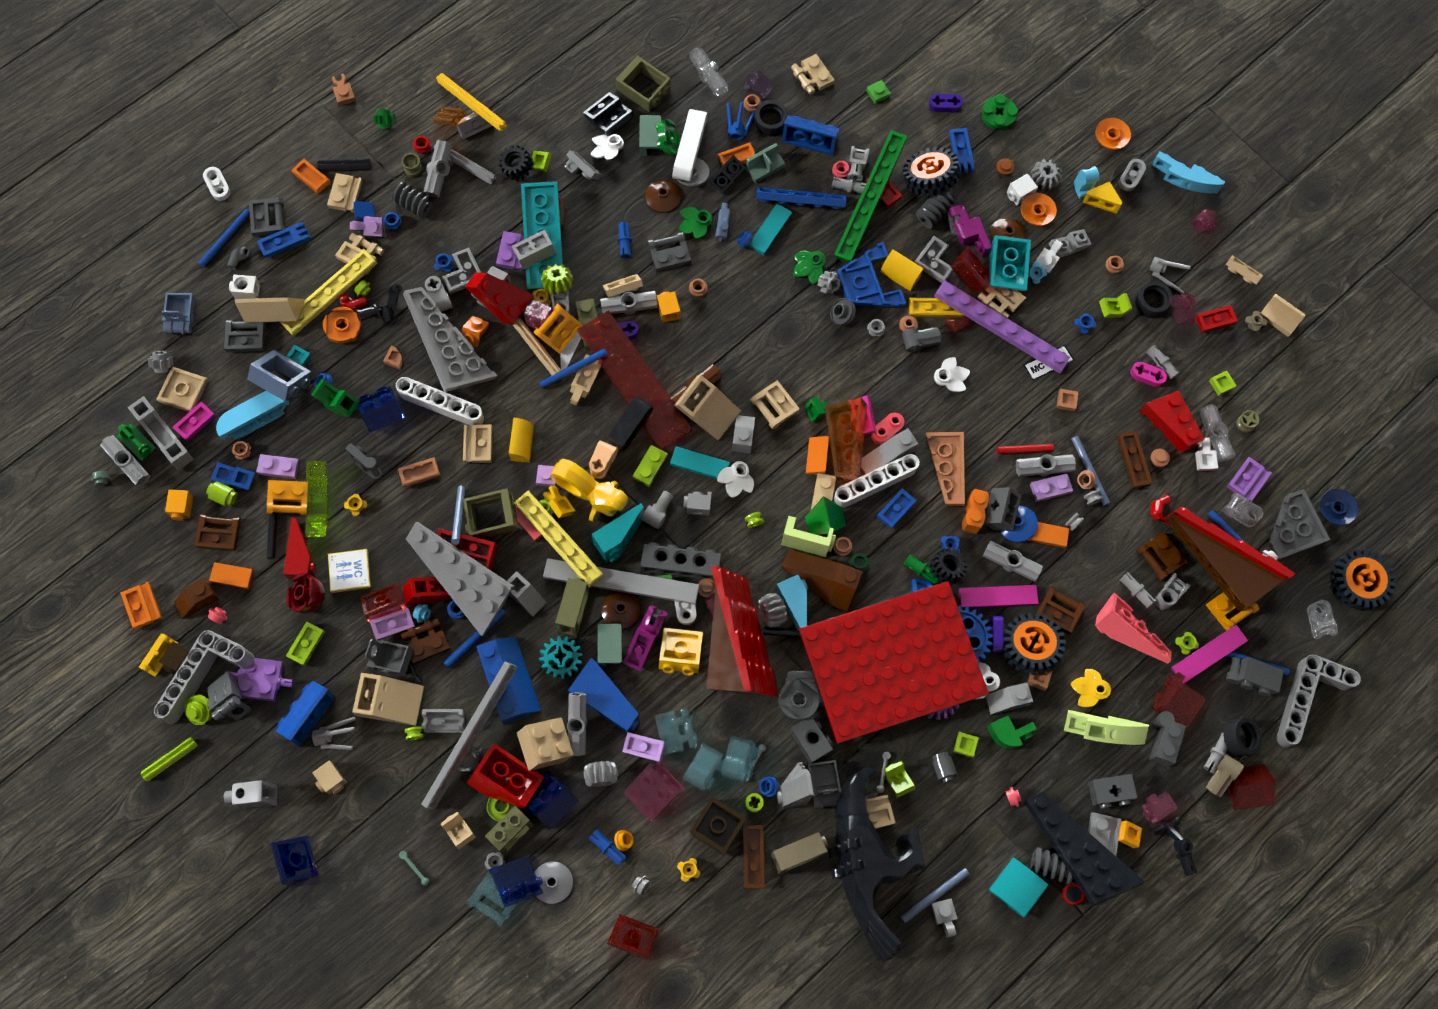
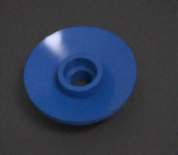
M1019 506L1015 520L1020 519L1022 522L1020 524L1014 523L1013 530L1000 531L1007 540L1018 543L1032 538L1038 527L1037 517L1034 512L1027 507Z

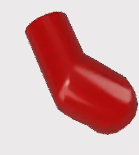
M346 293L339 296L340 304L352 310L368 305L365 297L354 300Z
M1168 495L1152 502L1150 514L1154 520L1158 521L1163 518V507L1171 503Z

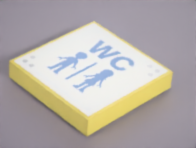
M367 549L328 554L331 593L371 588Z

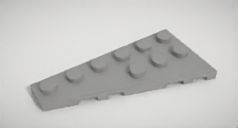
M422 287L404 291L403 296L444 392L497 378L496 373L486 366L484 359H480L475 353L473 346L456 326H452L448 321L449 318L440 312L436 307V303Z
M415 522L406 540L479 634L485 636L514 586L419 522Z

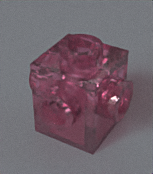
M534 299L524 310L526 324L531 328L539 329L551 315L553 308L544 302Z

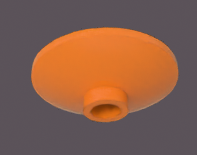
M1106 118L1097 125L1095 135L1102 146L1117 150L1128 144L1131 138V131L1124 121L1118 118Z
M1033 193L1022 201L1021 214L1032 225H1047L1056 216L1057 208L1055 202L1045 194Z

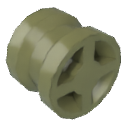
M1247 410L1237 419L1236 426L1241 432L1249 433L1259 424V416L1256 412Z

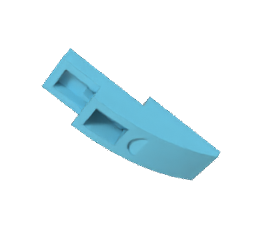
M1159 151L1152 163L1153 167L1166 174L1164 177L1165 181L1190 191L1218 193L1225 181L1207 172L1204 168L1194 164L1190 169L1185 164L1174 160L1168 154H1164Z

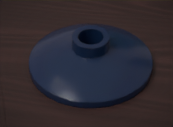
M1332 489L1321 497L1320 511L1327 521L1334 525L1342 526L1351 523L1356 518L1358 504L1349 492L1342 489Z

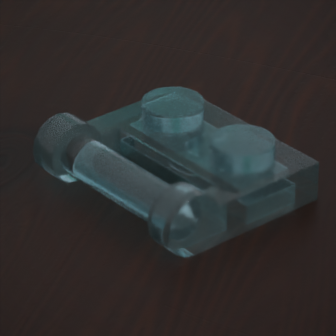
M487 872L466 905L471 908L475 907L496 921V925L502 927L522 895ZM481 894L505 909L503 913L499 914L478 900Z

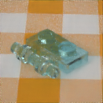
M687 708L680 709L681 717L678 718L675 717L674 710L654 715L660 740L667 742L664 755L683 751L682 742L688 741L690 749L697 747V734L693 731L691 724L693 721L692 716L689 715ZM680 724L684 725L686 732L684 735H680L678 728Z

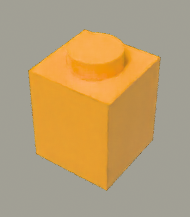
M663 292L657 295V305L662 323L680 319V308L675 292Z
M168 490L165 512L171 519L182 521L183 518L190 519L193 503L192 494L185 490Z

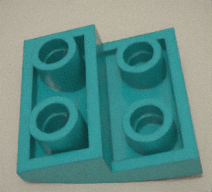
M1013 857L989 891L1005 902L1009 908L1025 918L1049 885Z

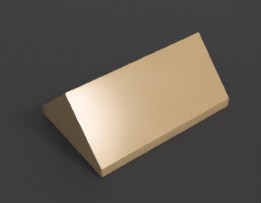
M288 297L235 299V304L244 322L297 321L304 305V299Z

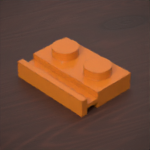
M149 582L120 592L133 629L136 630L153 623L155 620L163 619Z

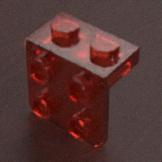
M1178 672L1166 679L1164 682L1166 686L1163 691L1160 690L1155 696L1154 701L1156 702L1152 709L1159 714L1164 711L1171 712L1174 715L1175 722L1185 725V729H1187L1204 704L1205 698L1182 683L1186 676Z

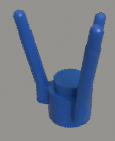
M740 102L737 122H734L733 125L730 103H727V134L734 140H742L743 137H747V132L755 116V112H753L746 127H744V124L741 122L743 102Z

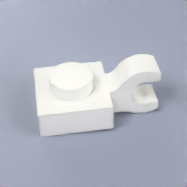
M1056 240L1050 250L1044 248L1035 262H1039L1040 266L1050 273L1060 259L1056 254L1063 243Z
M1205 438L1198 447L1200 451L1195 453L1197 471H1214L1218 469L1216 450H1210V439Z

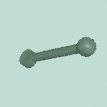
M401 851L399 857L405 860L418 875L422 885H428L429 879L424 877L411 862L407 852Z

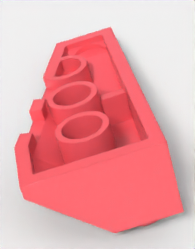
M1114 593L1097 615L1095 624L1097 629L1111 639L1167 664L1171 662L1172 652L1156 634H1150L1145 626L1146 623L1142 619L1138 621L1131 613L1133 609Z

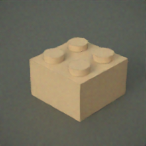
M562 717L529 724L517 732L528 771L564 763L574 756Z

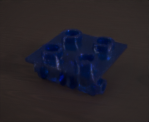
M528 856L489 869L504 907L543 894L540 885H543L542 878H537Z

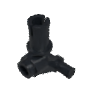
M398 284L390 286L388 289L387 305L379 306L372 304L370 307L356 310L358 320L362 321L373 317L383 319V322L394 320L393 316L395 315L402 286Z
M1175 816L1168 821H1161L1160 825L1152 828L1153 834L1155 836L1163 832L1169 834L1175 840L1173 846L1178 852L1176 858L1180 860L1184 874L1190 876L1193 875V872L1197 873L1191 856L1193 854L1192 842L1189 839L1183 838L1173 828L1181 824L1179 818Z

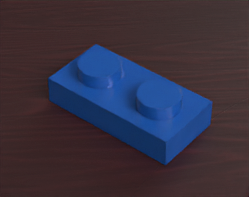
M901 489L881 510L877 518L892 529L917 500L904 489Z

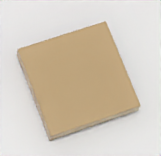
M172 367L156 400L190 412L197 406L209 380L206 377Z

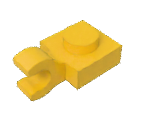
M556 486L549 487L551 493H543L544 498L550 501L549 505L558 518L570 516L575 512L567 497L561 496Z

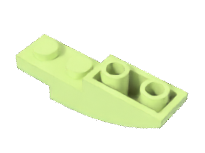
M1068 710L1064 731L1084 735V739L1140 745L1145 744L1149 725L1108 716L1107 719Z

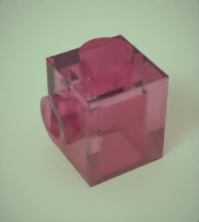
M1167 791L1158 796L1156 793L1150 795L1145 799L1147 803L1142 805L1144 809L1143 814L1152 823L1160 821L1178 809Z

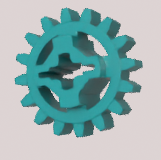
M558 636L557 641L550 638L551 644L544 643L546 650H540V654L544 656L539 658V661L544 663L541 666L542 669H548L546 672L548 676L553 673L554 679L561 675L562 680H564L566 674L571 678L572 671L578 672L576 666L582 665V661L578 659L582 658L583 655L582 653H577L581 650L580 646L574 647L576 644L575 640L569 642L567 636L564 640H561V637ZM564 646L569 647L573 652L564 649ZM556 647V649L554 650V652H553V653H550V651H551L553 648ZM560 650L564 656L562 665L558 659ZM570 662H573L572 665L566 669V666ZM549 664H555L558 670L552 668Z

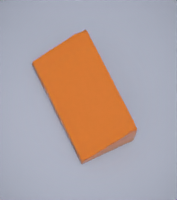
M829 436L809 437L806 474H825Z

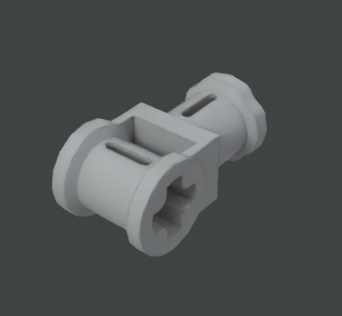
M852 146L849 158L850 173L847 175L848 180L863 181L862 172L867 164L869 149L862 150Z

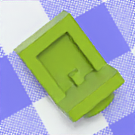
M1123 293L1118 298H1103L1099 301L1104 318H1121L1132 310L1127 293Z
M902 761L890 764L884 769L886 781L897 798L915 790V786L906 773Z

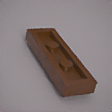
M1137 431L1118 434V443L1132 489L1150 486L1152 480Z
M763 825L743 826L744 889H765Z

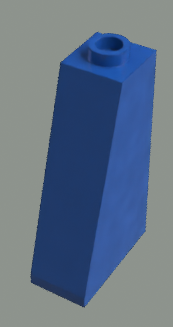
M590 658L569 688L568 693L582 692L587 694L588 708L624 732L634 731L640 723L638 712L595 660Z

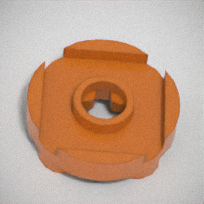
M348 307L334 308L323 320L324 332L331 342L338 344L354 342L358 339V335L361 332V321L358 320L357 314ZM341 322H345V325H347L343 329L337 327L338 325H341Z

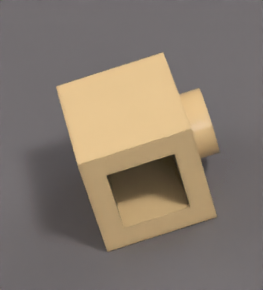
M330 760L312 772L318 780L315 784L322 793L325 791L329 795L332 793L337 794L344 788L343 785L347 783Z

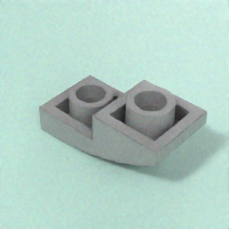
M1084 229L1069 232L1067 236L1053 239L1049 242L1050 248L1056 240L1063 243L1056 254L1060 258L1083 250L1092 244Z

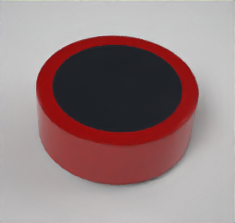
M1069 884L1064 887L1062 897L1067 904L1077 905L1082 902L1084 893L1077 884Z

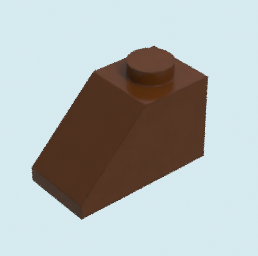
M203 577L187 586L174 603L182 618L185 619L216 602L219 598L211 583Z

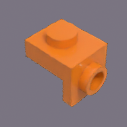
M472 316L463 326L462 335L473 347L477 348L480 337L489 327V322Z

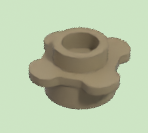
M1254 311L1253 315L1245 318L1247 326L1253 331H1259L1262 326L1267 325V320L1260 315L1259 311Z

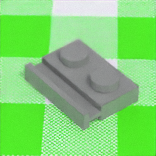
M1092 812L1090 814L1088 832L1115 856L1117 855L1121 819Z

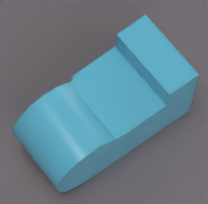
M1095 166L1089 170H1080L1073 182L1079 199L1084 198L1087 191L1093 189L1096 182L1099 181V172Z

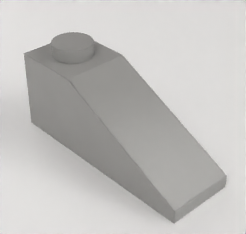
M908 428L860 459L858 464L866 475L905 455L915 452L918 442Z

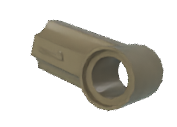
M1226 754L1216 768L1218 770L1207 783L1206 788L1213 794L1221 797L1232 780L1238 777L1244 765Z

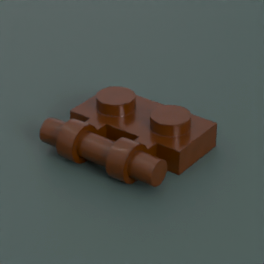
M438 618L432 621L430 619L424 621V624L415 628L411 627L407 629L408 631L401 633L403 641L411 638L413 642L406 645L414 649L411 657L413 665L450 650L443 630L435 633L433 629L440 626ZM428 631L429 636L418 640L417 635Z

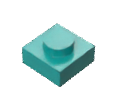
M294 345L286 357L304 367L312 356L309 352Z

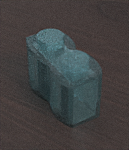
M731 736L721 770L723 778L746 783L747 778L751 779L753 773L751 763L753 759L756 760L759 751L755 741Z
M702 743L683 780L703 792L706 788L710 790L715 781L713 778L716 770L720 772L725 763L722 760L724 755Z

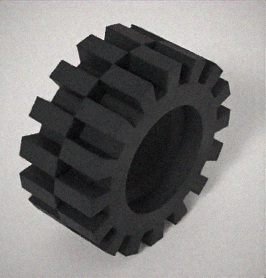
M511 145L509 150L506 147L504 149L506 152H501L500 155L502 157L498 158L500 161L498 166L507 178L511 180L515 178L516 181L519 180V177L524 179L525 174L527 176L530 174L528 170L532 171L533 169L531 167L534 164L533 158L523 146L515 145L514 148ZM521 158L517 166L510 167L515 159Z
M942 548L931 559L929 567L932 568L930 572H934L932 575L934 578H939L937 580L939 583L941 581L943 583L949 581L950 586L955 585L967 572L966 568L968 565L964 563L966 559L961 558V553L956 554L957 550L951 551V548ZM943 562L948 563L953 568V571L947 569Z

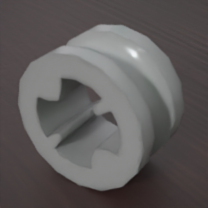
M1100 490L1092 491L1084 496V499L1088 500V506L1103 500V497L1099 495Z
M1078 513L1074 514L1065 524L1071 527V531L1084 520L1083 517L1080 518L1078 516Z

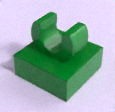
M818 397L810 399L804 408L811 422L814 423L821 419L825 414V409H829L827 401L820 402Z

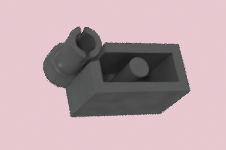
M1233 657L1230 672H1227L1226 681L1232 684H1241V687L1244 689L1257 690L1260 695L1270 696L1271 694L1279 693L1284 670L1251 657L1243 659Z
M1164 711L1154 719V726L1159 730L1157 731L1149 760L1169 767L1176 763L1186 726L1175 722L1174 715L1171 712Z

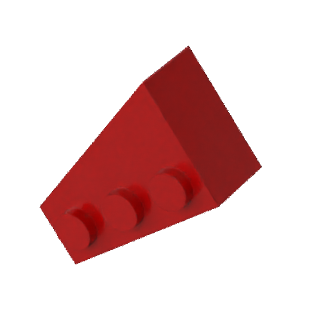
M475 272L465 286L502 323L508 324L516 322L534 297L533 294L488 273Z
M1179 390L1146 403L1140 410V413L1143 416L1146 415L1153 422L1152 425L1155 428L1158 427L1166 435L1165 438L1181 453L1199 447L1205 440Z
M438 528L437 535L452 544L453 532ZM460 534L459 544L452 545L492 571L498 545L495 542Z

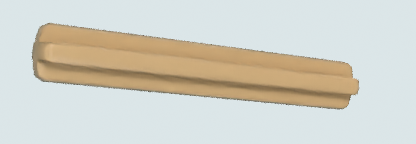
M518 318L513 326L549 373L554 375L560 372L561 369L523 320Z

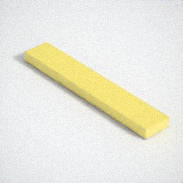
M363 249L304 301L297 321H280L281 324L295 336L378 263Z
M529 490L514 502L518 509L573 571L588 583L589 588L604 576Z

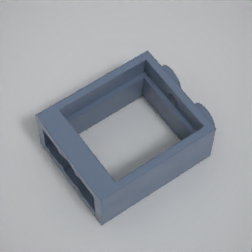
M272 350L250 364L247 380L286 401L309 386L311 371ZM277 370L291 378V380L286 382L270 372Z

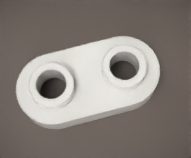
M216 167L207 168L203 173V178L213 198L218 201L226 200L230 196V189L221 171Z
M674 601L678 621L683 625L692 624L696 619L695 605ZM689 613L690 617L686 619L683 617V614Z

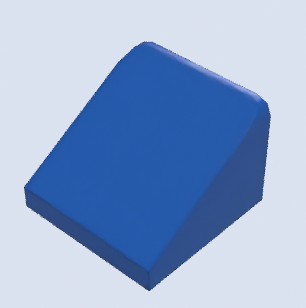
M353 201L357 221L364 222L365 216L375 217L373 203Z

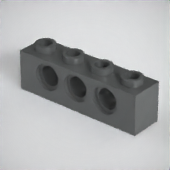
M650 542L643 545L640 567L641 572L671 574L673 576L697 579L709 578L714 581L710 566H720L721 554L715 550H706L704 552L698 551L697 548L693 547L680 549L676 545L665 547L660 546L658 543ZM659 555L667 557L663 562L658 561L656 558ZM683 557L686 559V562L678 564L676 559ZM697 560H703L706 564L702 567H699L695 564V562Z

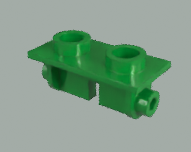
M131 423L129 425L121 424L118 427L119 434L116 437L141 461L157 449Z

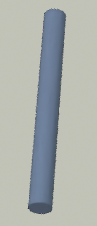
M1075 436L1071 440L1085 469L1095 474L1096 484L1094 488L1095 490H1100L1099 495L1103 497V500H1101L1103 506L1108 505L1110 501L1079 437Z
M459 486L457 490L451 541L455 545L460 542L463 499L465 497L464 486Z
M962 869L900 916L903 923H907L970 874L967 869Z

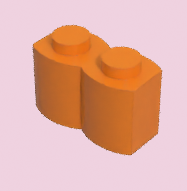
M978 489L972 491L966 502L967 513L962 521L963 531L977 534L985 521V509L989 502L988 492Z

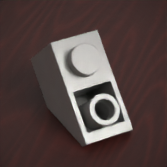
M517 571L507 581L514 586L509 595L531 616L534 617L547 603L536 589Z

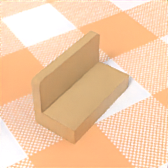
M1277 294L1273 296L1260 313L1270 325L1288 337L1306 316Z

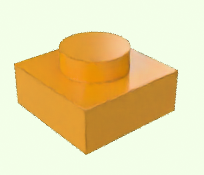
M1122 821L1118 841L1132 848H1138L1142 828L1129 821Z

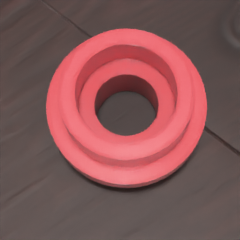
M838 161L833 165L832 172L838 178H845L850 173V166L845 161Z
M221 608L209 609L208 618L212 621L222 624L223 621L228 619L225 616L226 612Z
M1011 787L1010 790L1005 791L1010 806L1016 805V807H1019L1018 802L1022 801L1018 790L1014 791L1013 787Z

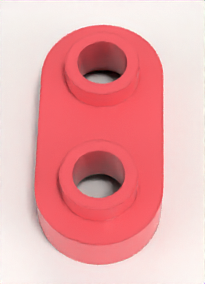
M891 413L875 426L876 432L871 434L872 440L877 444H883L895 436L904 426L903 416L899 413ZM896 419L898 423L895 424L892 420ZM878 431H883L885 434L880 435Z

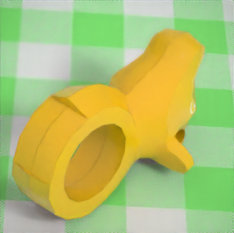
M561 459L554 466L550 474L552 480L562 489L578 498L590 501L592 510L589 520L592 522L595 521L600 513L608 517L613 516L617 511L623 510L628 502V496L623 491L616 489L619 484L618 482L598 483L587 471L570 460Z

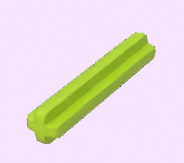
M192 737L188 738L141 772L143 779L150 781L198 746L196 741Z

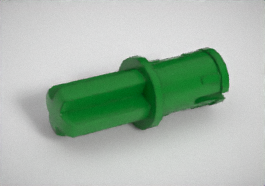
M910 554L904 565L918 573L917 576L921 575L933 584H936L939 578L932 576L934 572H930L931 568L926 565L927 563H922Z

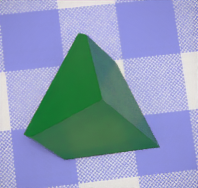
M824 496L805 516L808 533L815 535L828 534L830 528H834L833 532L846 526L842 507Z

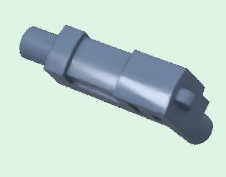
M722 203L718 213L715 239H719V242L727 238L730 215L728 203Z

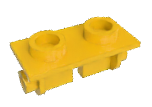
M161 633L139 668L156 677L163 667V664L159 662L173 641L177 644L178 642Z

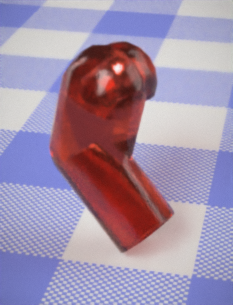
M964 315L961 320L948 319L945 325L952 331L961 332L972 320Z

